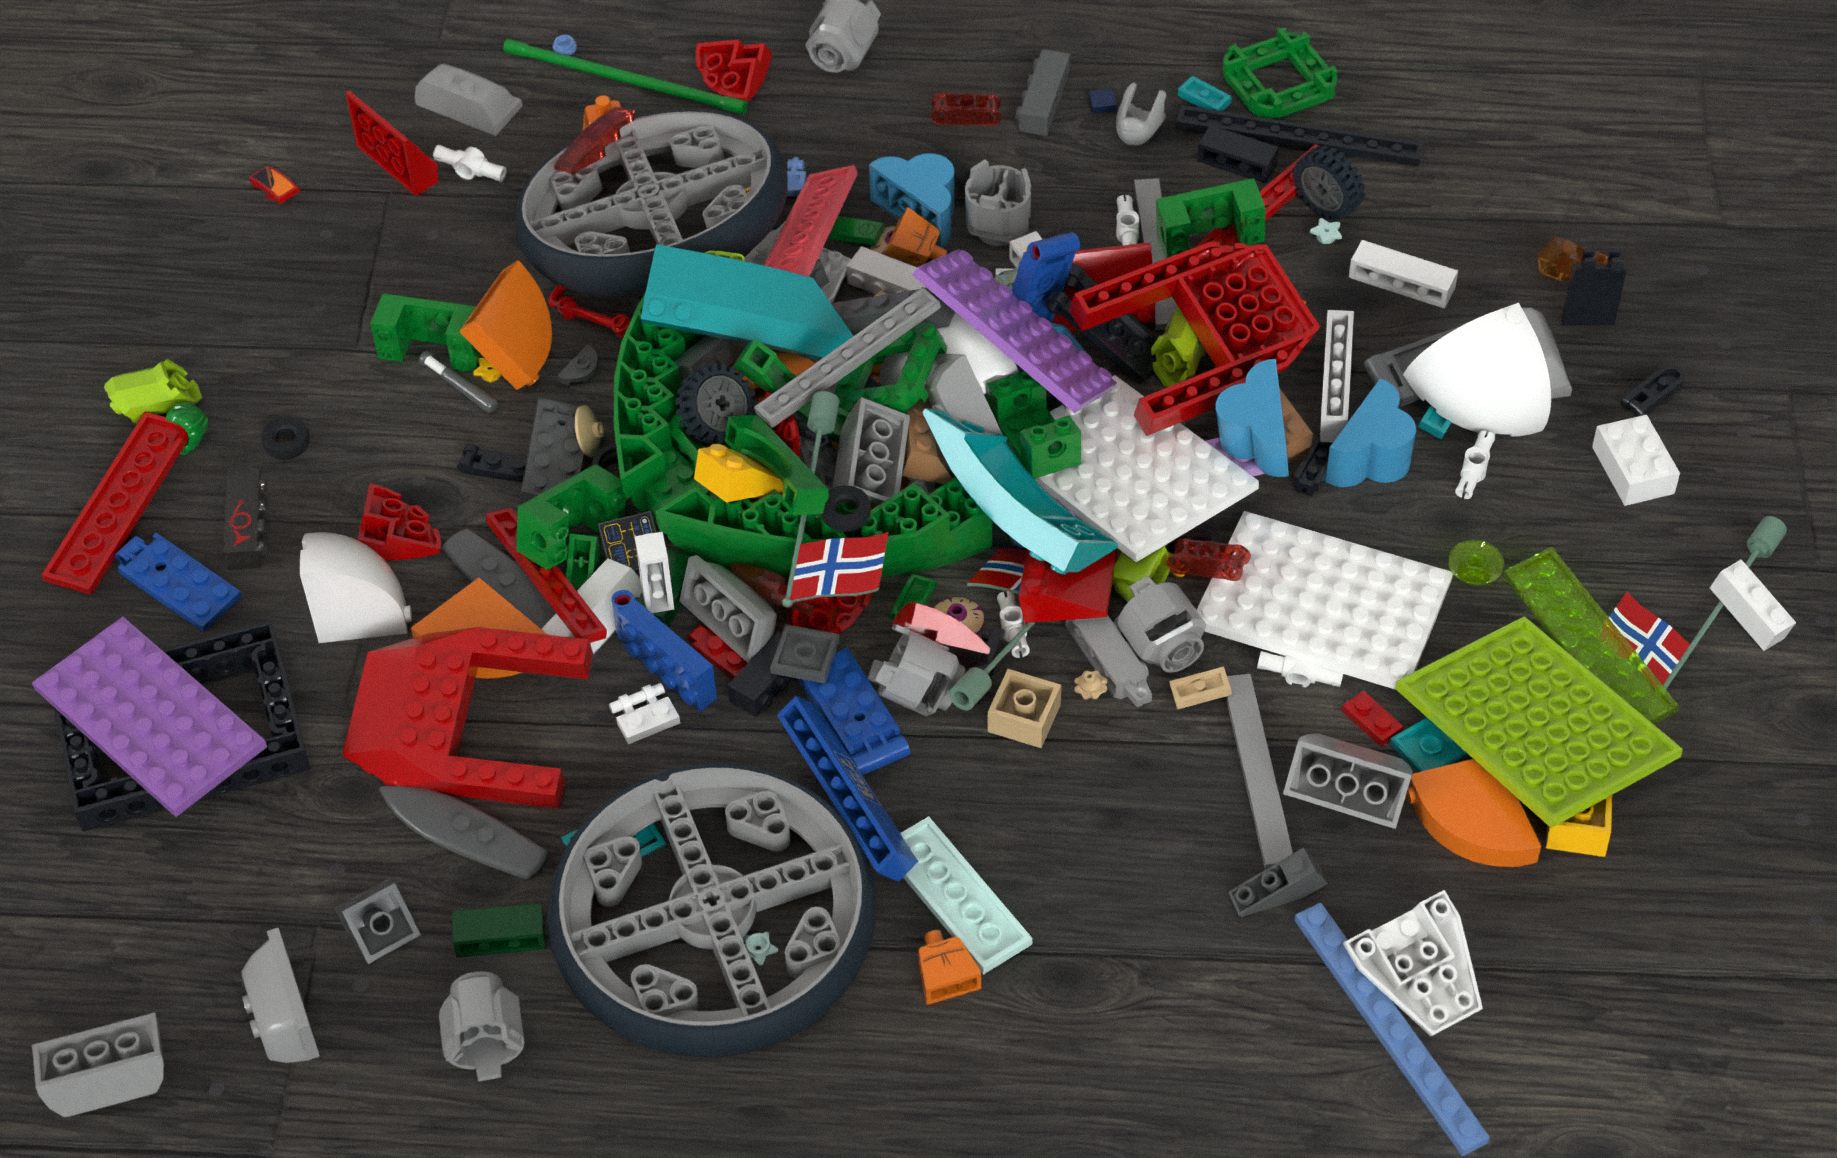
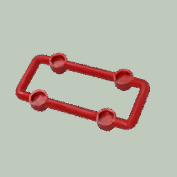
M557 285L548 298L549 306L558 310L560 315L566 320L577 316L612 328L619 338L624 337L631 322V319L623 314L612 318L580 307L574 298L569 296L562 297L567 290L562 286Z

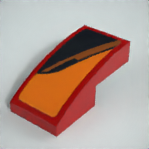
M266 166L249 177L253 187L264 190L269 200L279 204L300 192L299 188L289 178L270 166Z

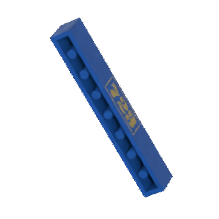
M795 696L777 717L839 814L848 823L876 872L899 882L919 861L819 708Z

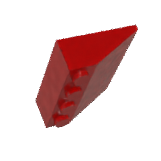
M345 92L356 145L361 151L415 196L439 182L438 165L434 159L427 157L418 146L414 145L352 92Z
M1151 243L1079 250L1075 253L1072 265L1080 266L1094 282L1101 284L1153 264ZM1065 285L1063 292L1072 301L1074 294L1079 292V290L1071 289ZM1156 303L1130 313L1142 324L1155 323ZM1055 314L1052 323L1065 325L1070 332H1079L1061 314Z
M1027 549L1018 596L1024 623L1107 617L1117 549L1079 572H1066V574H1060L1051 569L1052 564L1046 560L1041 561L1032 557L1029 554L1030 550Z

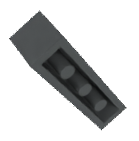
M1042 49L1040 57L1035 58L1034 74L1029 75L1028 90L1023 91L1022 107L1018 106L1016 121H1019V131L1048 136L1070 73V54Z

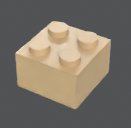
M1007 669L988 710V732L1042 748L1061 705V685Z

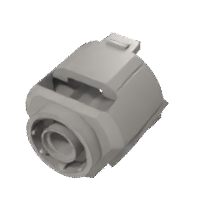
M825 0L822 4L823 8L809 29L810 37L805 46L812 61L823 70L828 72H841L844 69L852 71L860 65L876 38L879 30L877 21L881 13L872 0L868 1L866 5L858 0Z
M983 160L971 168L970 178L965 186V222L970 234L978 236L986 244L1004 246L1028 232L1029 218H1031L1030 188L1032 186L1026 168L1019 171L1009 166H989L987 160Z
M1149 576L1131 585L1130 589L1135 597L1126 604L1115 621L1136 654L1147 663L1160 666L1165 672L1169 673L1181 671L1193 664L1200 657L1204 649L1201 637L1206 623L1177 584L1169 582L1156 585Z
M894 624L892 630L901 633L902 636L888 662H881L876 659L873 661L867 679L879 685V696L923 716L935 713L937 708L944 711L947 710L952 703L949 696L950 689L964 675L965 666L959 664L956 655L948 652V647L911 631L909 627Z
M472 972L465 974L452 983L451 993L439 1010L443 1055L446 1061L457 1067L470 1070L476 1069L478 1081L502 1078V1064H506L517 1057L524 1047L519 997L503 987L501 978L493 973Z

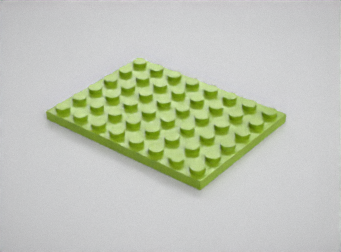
M1525 616L1396 682L1395 689L1551 828L1679 759L1683 751L1678 744Z

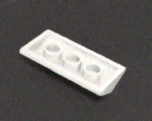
M608 558L577 590L607 629L605 639L590 643L593 654L616 631L611 601L612 595L619 590H628L635 599L642 593L641 580L633 569ZM557 613L542 628L548 635L575 638Z

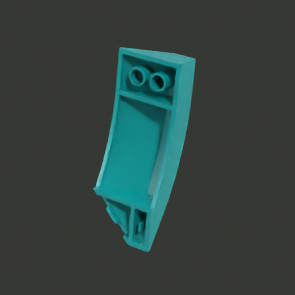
M656 244L641 314V322L643 324L746 344L757 339L769 349L821 360L853 337L814 278L741 260Z
M924 409L923 415L950 469L983 512L1004 532L1030 550L1029 554L1032 557L1041 561L1046 560L1052 564L1051 569L1060 574H1066V572H1079L1117 549V542L1077 518L1037 483L1006 443L1007 436L999 433H983L984 427L967 420L960 423L952 418L949 413L942 410Z

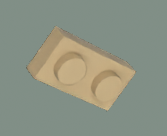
M1224 667L1169 681L1177 710L1232 695Z

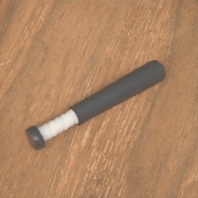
M424 351L420 355L419 363L422 366H428L436 371L443 380L485 412L493 413L497 409L498 401L450 367H445L434 358L430 351Z

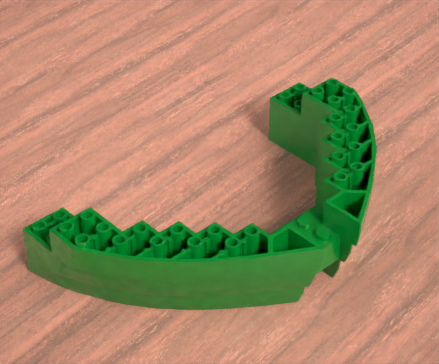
M644 294L621 342L614 374V433L621 487L625 498L631 497L633 505L641 513L651 511L655 527L658 525L660 532L667 534L668 539L676 547H680L683 553L692 556L698 555L704 561L722 565L724 568L788 578L791 571L801 515H792L781 503L782 496L776 490L755 503H752L748 498L725 502L694 479L696 468L691 464L692 459L678 448L679 443L670 436L668 423L675 415L676 410L680 409V406L675 405L676 399L680 397L677 395V391L682 387L680 367L674 361L705 335L643 324L641 322V314L645 298ZM954 477L928 495L915 483L910 484L872 509L866 524L854 531H836L824 523L821 514L807 515L802 544L835 538L870 537L888 532L881 578H890L939 568L992 548V519L972 499L957 477ZM848 502L840 503L835 507V511L842 515L852 514L856 510V506Z

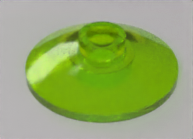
M1468 540L1461 542L1451 550L1448 563L1452 573L1461 581L1469 584L1484 585L1491 583L1500 577L1504 569V559L1501 552L1493 545L1484 541Z

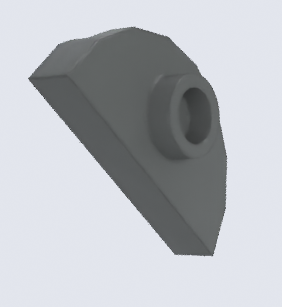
M587 344L558 374L557 382L571 385L570 382L583 381L584 383L591 379L598 370V355L595 349Z

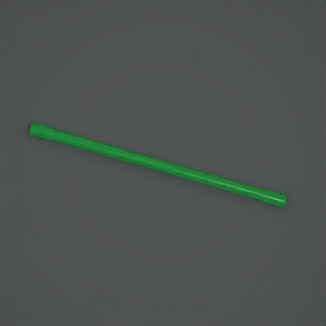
M508 38L503 45L505 53L537 59L719 107L725 111L744 115L747 110L748 103L745 100L709 93L530 46L527 43Z

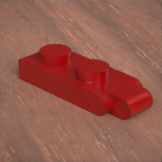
M698 625L687 635V639L692 643L690 646L732 680L748 664L711 629L707 630Z

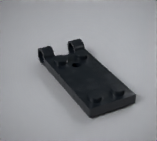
M1071 265L1065 283L1067 287L1078 289L1080 292L1098 285L1080 266ZM1054 290L1045 301V306L1051 313L1061 314L1139 384L1147 379L1153 369V362L1157 361L1156 354L1152 355L1151 352L1152 346L1158 339L1156 335L1131 313L1081 331L1069 312L1072 301L1062 291Z

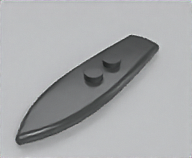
M469 528L453 534L442 545L444 553L471 583L479 577L540 629L556 614L513 558Z
M381 786L379 788L388 807L407 827L423 838L458 855L525 880L533 877L542 868L547 858L548 851L490 814L458 798L435 790L415 787Z

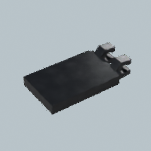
M1594 248L1583 249L1581 264L1572 265L1562 313L1563 325H1615L1627 272L1626 264H1623V259L1620 258L1621 248H1610L1607 264H1596V258H1593L1595 254Z

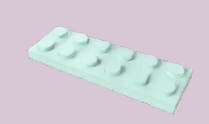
M929 816L900 833L919 861L903 878L952 937L960 938L983 975L1032 945V937Z

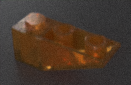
M1554 236L1537 254L1540 273L1560 281H1569L1572 265L1581 264L1583 249L1586 247L1573 243L1568 239ZM1595 251L1593 258H1596V264H1607L1608 256Z

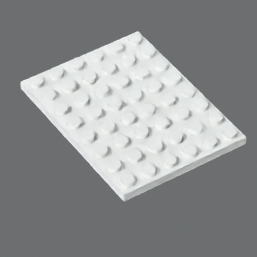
M1114 375L1112 379L1117 382L1114 388L1076 413L1064 404L1050 411L1055 420L1070 415L1081 430V464L1036 478L1035 480L1054 499L1057 498L1063 506L1073 511L1085 523L1117 542L1118 549L1135 562H1138L1258 490L1259 481L1181 423L1146 436L1134 417L1138 401L1144 396Z
M1244 511L1197 608V612L1206 623L1205 632L1280 655L1303 657L1310 662L1319 664L1320 667L1395 689L1398 680L1416 671L1454 572Z

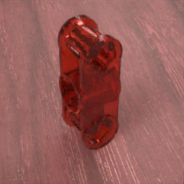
M939 92L932 96L931 104L934 109L931 113V119L936 124L995 126L1001 121V113L999 111L1001 99L996 94Z
M1181 538L1175 544V552L1168 557L1167 566L1172 572L1179 575L1186 574L1237 581L1241 579L1243 567L1250 561L1251 554L1246 547L1239 544L1232 545Z

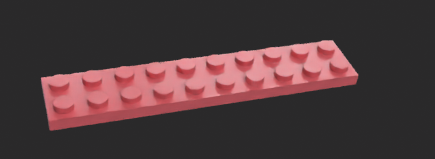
M855 165L809 174L764 266L807 277L810 276L858 174Z

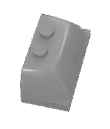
M440 64L430 71L418 83L415 90L416 105L495 136L522 108V100L512 96L503 86L472 72L447 64Z
M1521 307L1538 338L1545 357L1550 379L1551 399L1571 396L1572 387L1555 339L1543 314L1532 307Z
M941 354L936 357L935 361L938 366L928 377L925 387L929 393L928 400L932 409L947 412L960 423L967 420L984 427L983 433L1002 434L966 355Z
M861 397L841 428L832 489L842 485L862 489L867 494L871 506L875 507L900 492L910 416Z
M698 555L688 558L679 601L749 663L775 635L777 614L754 589L722 565L706 562Z
M1306 734L1298 740L1283 794L1396 829L1413 771L1410 765L1400 758L1322 734Z
M279 928L267 931L269 940L251 955L242 969V978L247 995L242 996L247 1014L253 1012L255 1018L249 1021L255 1038L261 1037L269 1060L284 1063L311 1060L320 1055Z
M156 1013L32 1045L35 1085L38 1095L49 1109L63 1117L154 1094L158 1091L163 1080L164 1061Z

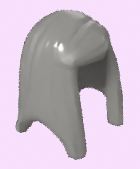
M1135 83L1129 85L1124 93L1116 118V130L1124 143L1131 146L1142 145L1155 134L1166 118L1164 113L1166 93L1164 91H1159L1154 105L1149 112L1131 104L1137 85Z

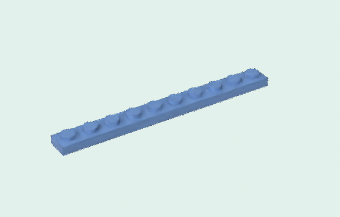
M1322 903L1295 914L1296 924L1461 1156L1488 1144L1489 1135L1392 1000L1358 970L1343 944L1348 939Z

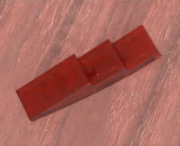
M614 107L597 118L567 147L555 163L554 169L575 174L605 157V146L621 138L620 128L635 120L634 111Z
M732 563V571L760 596L785 607L782 604V600L786 598L788 587L784 585L785 577L767 569ZM798 601L793 602L791 607L785 608L811 616L814 605Z

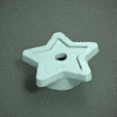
M1320 218L1318 226L1310 229V233L1316 235L1317 240L1323 244H1330L1336 239H1342V235L1338 231L1340 222L1329 223Z
M768 932L763 934L755 933L743 937L750 958H753L758 965H763L767 955L778 952V948L770 944ZM756 946L761 947L760 950H756L755 948Z

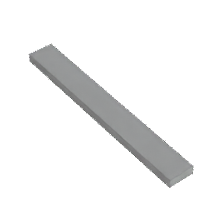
M1159 178L1134 180L1142 242L1151 243L1152 262L1156 263L1165 259L1156 230V199L1162 198ZM1172 297L1156 302V331L1165 330L1170 316L1178 306Z
M922 287L754 407L756 414L773 428L811 401L815 393L828 389L941 308L940 301Z
M1251 674L1227 676L1232 695L1225 698L1266 870L1293 854Z

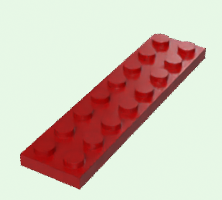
M144 412L41 576L45 582L89 595L94 593L114 561L115 554L124 545L189 440L188 434L183 427L165 420L166 417Z

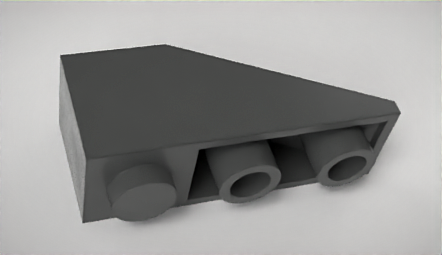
M1303 847L1230 890L1228 894L1238 915L1243 917L1303 899L1327 885L1328 882L1317 860Z

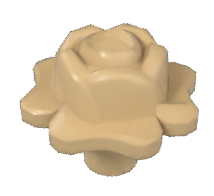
M1084 671L1082 676L1075 679L1077 686H1075L1074 691L1081 694L1084 700L1098 699L1100 694L1107 691V678L1101 676L1099 671Z

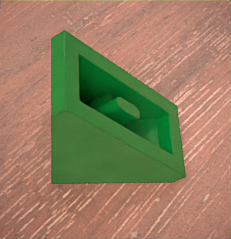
M570 533L566 578L575 589H579L600 567L598 536Z

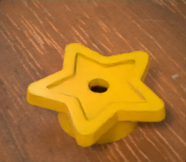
M479 358L480 366L474 370L473 375L481 376L487 382L498 380L501 374L487 359Z

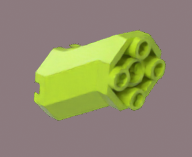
M1178 306L1170 316L1164 334L1158 337L1151 348L1152 355L1156 354L1157 360L1153 362V370L1163 385L1170 387L1192 378L1195 375L1200 358L1207 353Z
M169 359L160 362L152 368L114 376L104 386L111 399L110 407L117 414L121 415L123 413L129 417L136 425L144 412L156 415L168 413V410L176 403L191 402L196 405L202 399L198 384L193 379L188 382L185 378L188 373Z

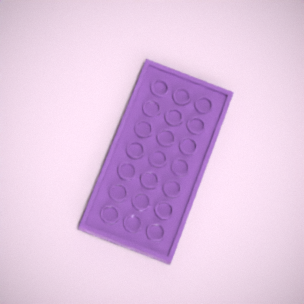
M957 249L917 267L912 276L1074 413L1110 392L1117 384L1112 379L1109 371L1099 368L1092 362L1090 355L1084 351H1079L1072 345V341L1067 336L1055 331L1052 328V324L1047 319L1035 314L1027 302L1016 298L1012 294V290L1005 284H1000L996 281L988 269L977 265L968 252Z
M124 617L118 619L32 682L34 689L175 817L267 747L265 740Z

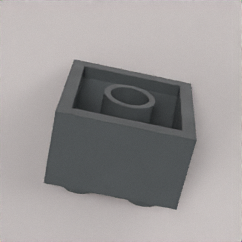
M388 879L334 907L347 934L367 964L421 935L396 884Z

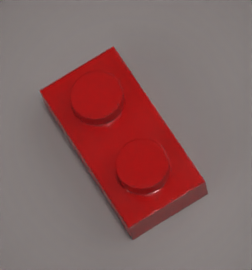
M1364 690L1343 704L1342 712L1380 747L1390 742V738L1403 730V725Z

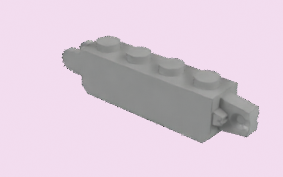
M1108 614L1104 618L1066 620V628L1095 671H1099L1101 676L1107 678L1106 686L1114 698L1123 699L1128 697L1136 707L1152 701V693L1146 682L1149 675L1148 668L1142 660H1138L1130 643L1125 641L1116 621L1112 622Z

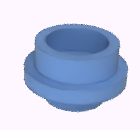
M569 35L558 36L553 44L554 52L568 56L575 53L577 49L576 42Z

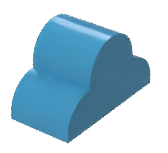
M930 153L915 156L909 161L899 157H883L870 163V200L898 220L906 208H910L939 229L940 234L935 244L944 248L952 236L951 215L955 209L953 164L941 155Z
M1269 359L1254 365L1246 376V383L1230 386L1218 396L1216 415L1219 440L1224 452L1231 457L1254 459L1255 464L1263 473L1274 477L1289 476L1277 365L1276 359Z
M1381 378L1332 443L1329 450L1325 482L1338 487H1351L1361 483L1367 477L1373 481L1389 483L1400 480L1408 473L1411 465L1416 425L1409 414L1398 409L1399 393L1391 383Z

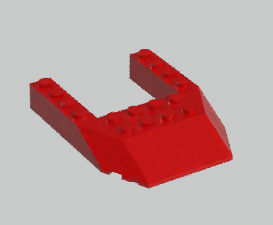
M1219 242L1205 243L1074 294L1069 309L1081 331L1172 297L1217 367L1215 369L1139 399L1134 417L1146 436L1215 409L1218 396L1230 386L1246 383V376L1250 369L1262 361L1276 359L1277 373H1281L1292 364L1320 328V325L1269 247L1258 244L1248 246L1235 243L1234 246L1219 245Z
M474 627L428 633L367 653L342 755L352 763L361 766L370 775L373 774L382 780L387 786L415 787L435 790L455 797L560 809L566 785L561 769L457 757L478 667L588 680L594 655L589 639Z

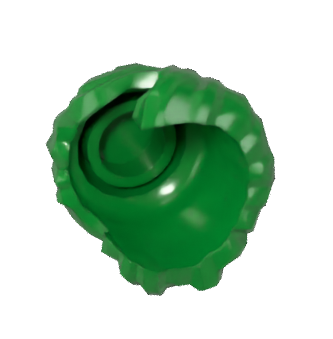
M191 402L176 403L168 410L165 419L179 424L188 434L189 440L180 455H186L195 450L209 424L206 414Z

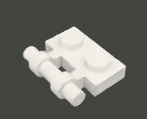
M662 683L654 686L646 685L639 692L629 696L627 694L621 695L617 701L609 703L612 714L622 710L624 712L623 715L616 717V720L628 744L680 724V717L669 697L660 700L656 698V696L665 693ZM641 702H647L648 705L636 710L632 707Z

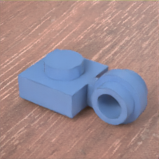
M793 157V159H788L787 196H799L807 180L806 171H804V160H800L799 157Z

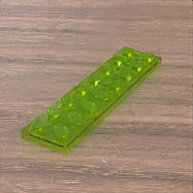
M1553 547L1505 570L1504 577L1552 639L1652 724L1678 712L1679 705Z

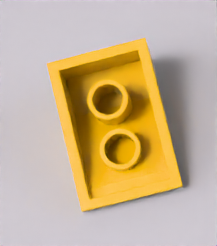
M712 444L710 447L698 449L694 479L725 502L763 496L774 490L778 493L784 490V484L772 470L753 458L720 444Z
M1612 795L1553 828L1547 825L1546 848L1605 857L1611 835Z

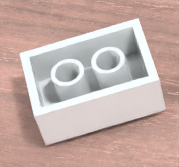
M1647 415L1597 426L1592 448L1624 506L1675 494L1680 472Z

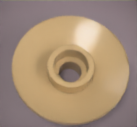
M583 405L578 407L575 414L576 437L583 454L588 458H594L600 449L604 428L602 423L597 421L592 410L588 406Z

